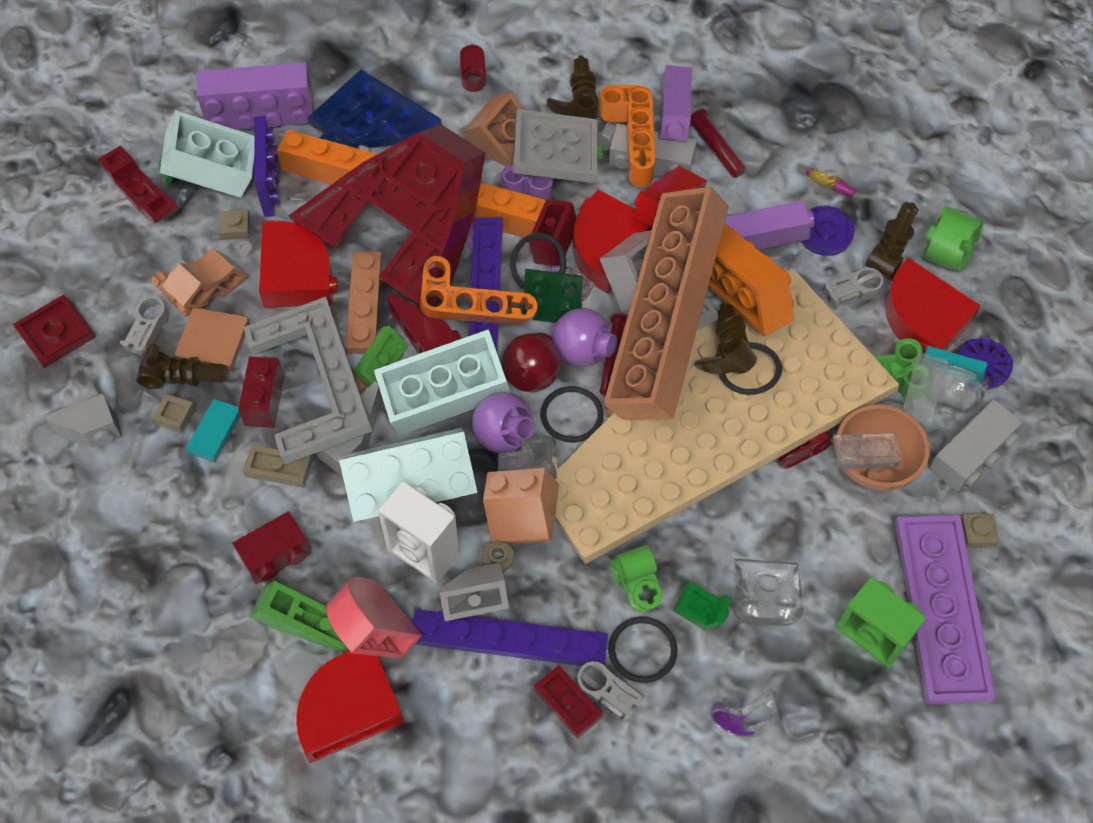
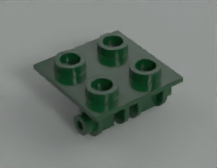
M525 269L524 293L532 295L537 302V311L532 320L555 323L568 311L582 308L581 299L584 276ZM523 305L522 314L524 315L527 310L524 309Z

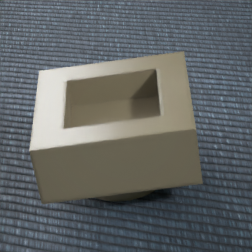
M248 209L220 211L219 234L221 240L250 238V215Z
M165 394L152 420L155 425L182 433L195 410L193 402Z
M994 513L962 514L960 518L966 548H987L998 545L999 538Z

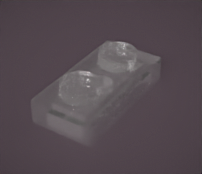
M897 433L833 435L831 440L835 469L899 467L901 463Z

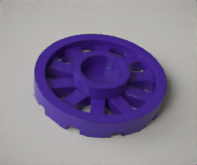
M971 339L962 345L957 353L988 362L982 385L970 384L976 388H998L1008 380L1013 370L1011 355L1008 354L1007 349L1001 343L993 342V339ZM989 348L994 349L991 353H989ZM989 376L993 382H989L987 377Z

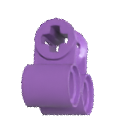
M513 165L506 166L502 170L501 188L544 200L552 199V178L513 173Z

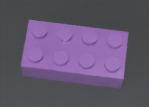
M306 62L197 71V98L204 120L235 130L254 128V117L266 116L268 127L315 123L314 97Z

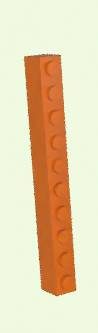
M292 130L286 131L277 148L282 171L328 184H333L362 162L377 155L376 153ZM480 182L476 211L472 222L474 223V218L502 217L504 233L524 238L532 233L546 200Z

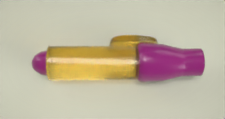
M814 168L805 171L809 179L829 187L835 192L853 197L856 192L855 188L850 187L837 176H829Z

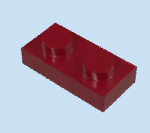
M560 665L534 685V691L577 739L603 718V713Z

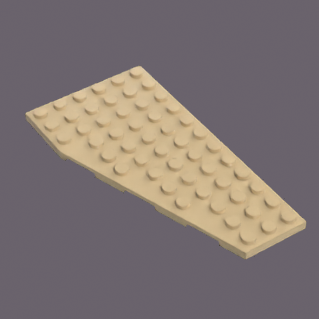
M791 269L788 273L792 281L790 291L794 301V321L763 336L743 318L748 342L765 345L778 355L782 364V374L778 383L764 393L745 395L734 392L726 387L721 381L719 374L700 370L695 364L697 360L720 354L718 351L720 339L715 329L717 321L698 329L674 419L623 420L613 413L551 475L559 484L555 521L584 564H587L806 443L818 434L842 423L854 410L867 405H874L898 392V382L794 269ZM752 349L757 357L754 367L743 374L735 372L725 373L727 379L734 385L745 389H755L768 384L775 375L776 366L773 359L764 351Z

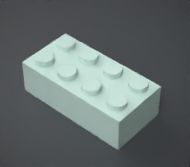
M489 330L374 370L389 421L398 436L476 409L477 405L491 394L498 392L511 393Z
M461 428L339 456L353 522L379 516V508L402 481L411 487L414 485L420 487L427 493L429 499L435 503L477 493L465 434Z

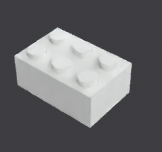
M402 481L378 510L387 550L438 584L460 556L455 514L447 505L443 503L436 504L430 500L427 493L420 487L415 485L411 487Z

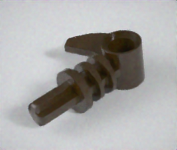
M580 55L573 61L574 73L570 77L573 101L564 102L548 98L547 107L555 114L598 119L596 76L589 69L588 59Z
M904 202L896 219H891L887 222L880 242L874 247L865 264L869 268L878 270L890 280L901 266L904 259L902 254L908 241L914 235L912 224L919 211L915 203Z
M721 304L718 311L719 320L715 326L716 333L720 339L718 346L720 354L697 360L695 364L700 370L708 373H746L754 367L757 357L748 345L745 322L742 317L736 315L733 305L726 306Z
M150 344L143 350L136 381L139 385L149 389L162 388L165 379L168 384H174L175 381L177 384H185L187 382L189 386L196 387L200 381L222 382L226 379V366L223 364L201 363L198 357H190L189 361L186 358H179L177 360L175 357H168L165 353L160 352L159 346Z

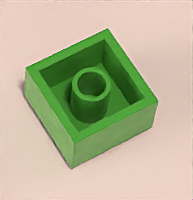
M870 577L848 604L836 629L890 669L912 641L927 617L921 614L920 609L916 605L908 601L905 602L894 594L889 585Z

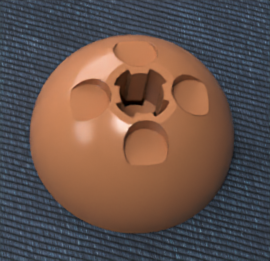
M867 405L854 410L842 421L836 436V454L842 469L855 483L870 490L894 491L903 488L917 479L928 463L930 446L924 429L911 415L892 406Z

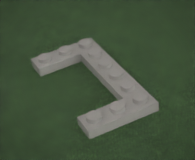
M326 297L243 327L248 346L253 355L308 335L332 409L330 414L274 434L280 458L284 465L373 431Z

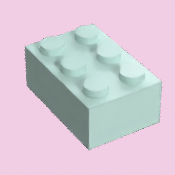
M175 110L165 132L159 173L241 198L252 179L254 136Z

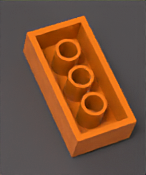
M724 223L708 288L727 305H733L735 311L763 336H766L794 321V301L790 291L791 277L786 269L780 268L768 255H764L755 248L752 242L745 240L734 228L731 229Z

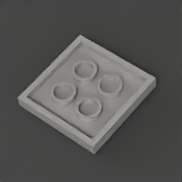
M517 109L513 173L596 183L597 119Z

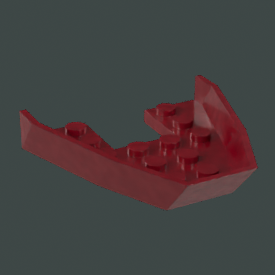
M440 124L418 132L362 162L288 216L294 223L301 225L334 249H337L369 205H372L411 231L412 233L379 275V278L420 306L422 274L425 262L429 258L440 256L448 261L451 269L449 286L452 284L476 211L486 153ZM437 267L431 268L428 271L434 278L444 276L443 271ZM430 296L426 299L427 303L432 307H438L442 304L441 299L437 296Z

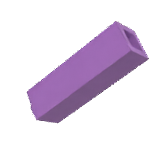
M665 65L659 139L687 142L691 120L692 67Z
M804 200L726 216L725 224L731 229L734 228L741 237L752 242L755 248L760 250L810 239V228L814 227V217L811 210L807 211Z

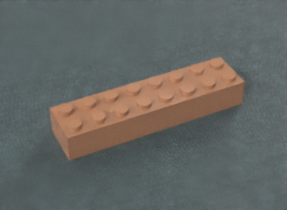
M712 187L668 192L661 195L604 400V405L623 420L674 419L729 207Z

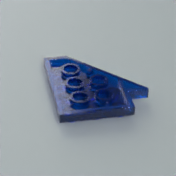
M362 69L308 116L309 124L324 133L319 138L354 148H359L360 145L369 148L394 146L418 132L442 124L441 118Z

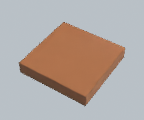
M192 308L174 357L177 360L179 358H186L188 361L190 357H198L201 363L223 364L226 366V370L232 371L245 338L243 327L250 324L249 318L201 308Z

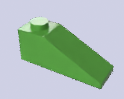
M277 581L271 582L262 589L250 615L251 618L278 631L343 653L347 652L348 648L330 624L325 605Z

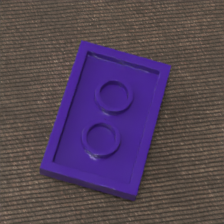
M266 116L254 117V183L264 217H274L275 205H280L279 190L275 188V183L280 182L278 166H275V162L279 161L277 154L278 145H273L275 144L273 127H268Z

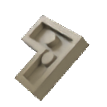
M290 424L288 429L293 428V427L298 426V425H296V424ZM251 445L243 474L248 478L304 488L315 453L284 465L278 449Z

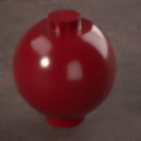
M542 332L527 333L516 337L507 345L502 357V368L508 382L518 390L530 393L540 392L551 386L557 379L561 369V356L558 348L553 343V339L548 334Z

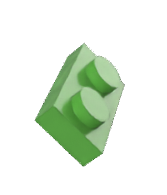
M391 326L382 327L353 372L369 387L374 381L377 382L374 370L398 362L408 344Z

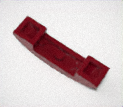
M121 145L98 158V162L119 190L152 223L156 224L179 210L178 205L145 176L137 167L135 160Z

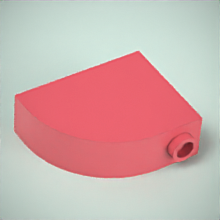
M357 576L351 577L326 605V613L330 624L351 653L401 659L422 636L376 580Z

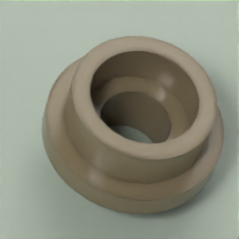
M496 541L484 548L482 561L484 565L500 562L502 572L512 566L514 553L508 544ZM496 552H501L504 555L501 559H494L492 557Z

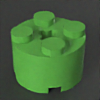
M945 205L940 212L938 225L932 224L927 233L926 240L930 241V243L926 246L922 258L950 270L962 272L974 252L972 248L975 241H979L984 221Z

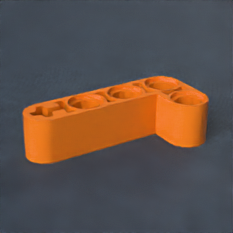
M642 85L606 86L600 93V117L607 122H627L629 181L638 187L648 186L653 181L655 167L652 92L648 87Z
M433 256L425 262L422 274L420 307L422 312L428 317L521 326L530 323L537 311V302L530 294L449 286L451 269L448 261L443 257ZM437 267L443 271L444 276L434 278L428 271L431 268ZM430 296H437L441 299L442 304L438 307H432L427 303L426 299ZM462 298L467 299L471 303V308L468 310L460 309L456 301ZM489 301L497 302L501 310L495 313L490 312L486 307V303ZM508 303H510V312L509 314H506L505 312L507 310ZM520 304L524 305V309L527 310L524 315L521 314V310L518 308Z

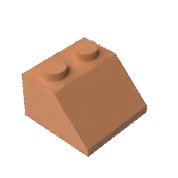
M511 91L493 96L464 128L462 133L471 144L486 153L485 156L504 166L513 165L517 109H525Z
M545 468L487 472L483 503L492 542L500 541L506 544L552 542L559 484Z

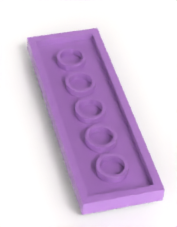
M960 515L897 517L895 527L908 602L916 605L920 609L921 614L927 617L914 636L926 705L993 702L996 696Z

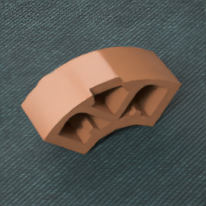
M211 248L203 257L195 262L188 264L178 263L170 271L167 279L161 286L184 307L199 308L207 306L209 304L208 300L218 295L222 298L227 296L249 274L226 254Z

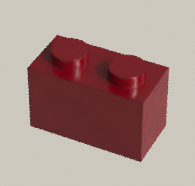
M546 199L531 233L551 235L562 245L565 255L573 239L576 221L573 202ZM534 239L528 242L535 264L560 266L559 253L552 243L544 239Z
M249 356L238 406L245 426L275 428L285 377L279 358Z
M289 511L232 542L255 585L273 579L279 571L289 565L293 566L301 563L308 554L312 553L307 539Z

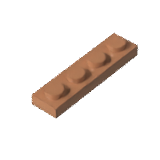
M353 252L345 347L347 354H365L377 336L381 284L379 275L382 268L381 252Z

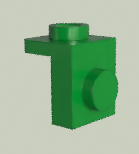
M690 581L684 584L673 611L702 630L719 627L726 621L729 615L728 607L731 598L727 595L715 597Z

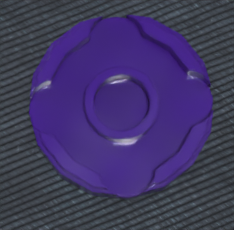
M816 206L811 208L810 210L814 217V227L810 228V239L800 242L812 253L822 256H835L844 252L851 245L854 236L853 221L850 217L847 218L843 215L844 212L835 207Z

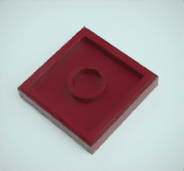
M64 294L13 324L43 368L95 338L91 329Z

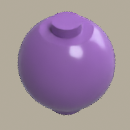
M577 308L570 310L561 316L551 329V337L553 338V343L558 348L561 359L573 366L587 367L594 365L602 360L604 356L611 357L617 347V336L611 333L605 318L591 309Z
M498 392L485 397L477 405L473 414L472 427L474 435L482 446L492 452H513L521 448L534 432L533 416L529 406L523 399L512 393Z

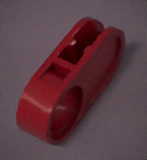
M471 44L463 47L460 51L462 87L469 92L481 91L486 86L484 51L478 45ZM472 75H477L480 77V79L475 82L467 80V78Z
M827 430L778 457L777 460L783 469H789L828 449L833 444L834 438Z

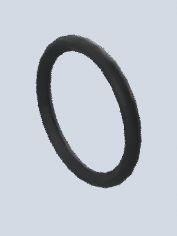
M545 233L529 234L522 238L513 249L510 258L511 274L515 282L523 290L524 282L517 273L516 259L522 246L530 240L544 239L552 243L560 256L559 273H565L566 255L564 249L557 239Z
M748 342L750 348L764 351L773 359L776 366L773 379L762 387L745 389L731 383L725 373L719 374V377L725 386L734 392L756 395L770 390L778 383L782 374V364L778 355L769 347L759 343Z
M575 386L562 387L549 394L542 404L540 413L542 424L551 436L560 441L571 443L588 439L602 425L604 416L599 399L587 389ZM563 393H580L593 401L597 409V420L593 428L587 433L580 436H565L556 432L550 426L546 416L547 408L554 398Z
M634 617L624 621L615 629L609 641L608 651L614 668L622 676L634 682L650 683L662 679L671 671L677 659L678 648L675 637L665 624L650 617ZM644 623L656 626L667 636L670 642L671 655L669 661L660 672L654 675L637 676L621 666L616 657L615 646L619 635L627 627L634 624Z

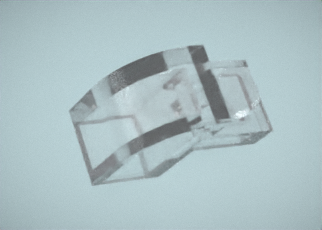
M553 436L522 439V451L499 453L498 471L545 468L556 480L558 447Z

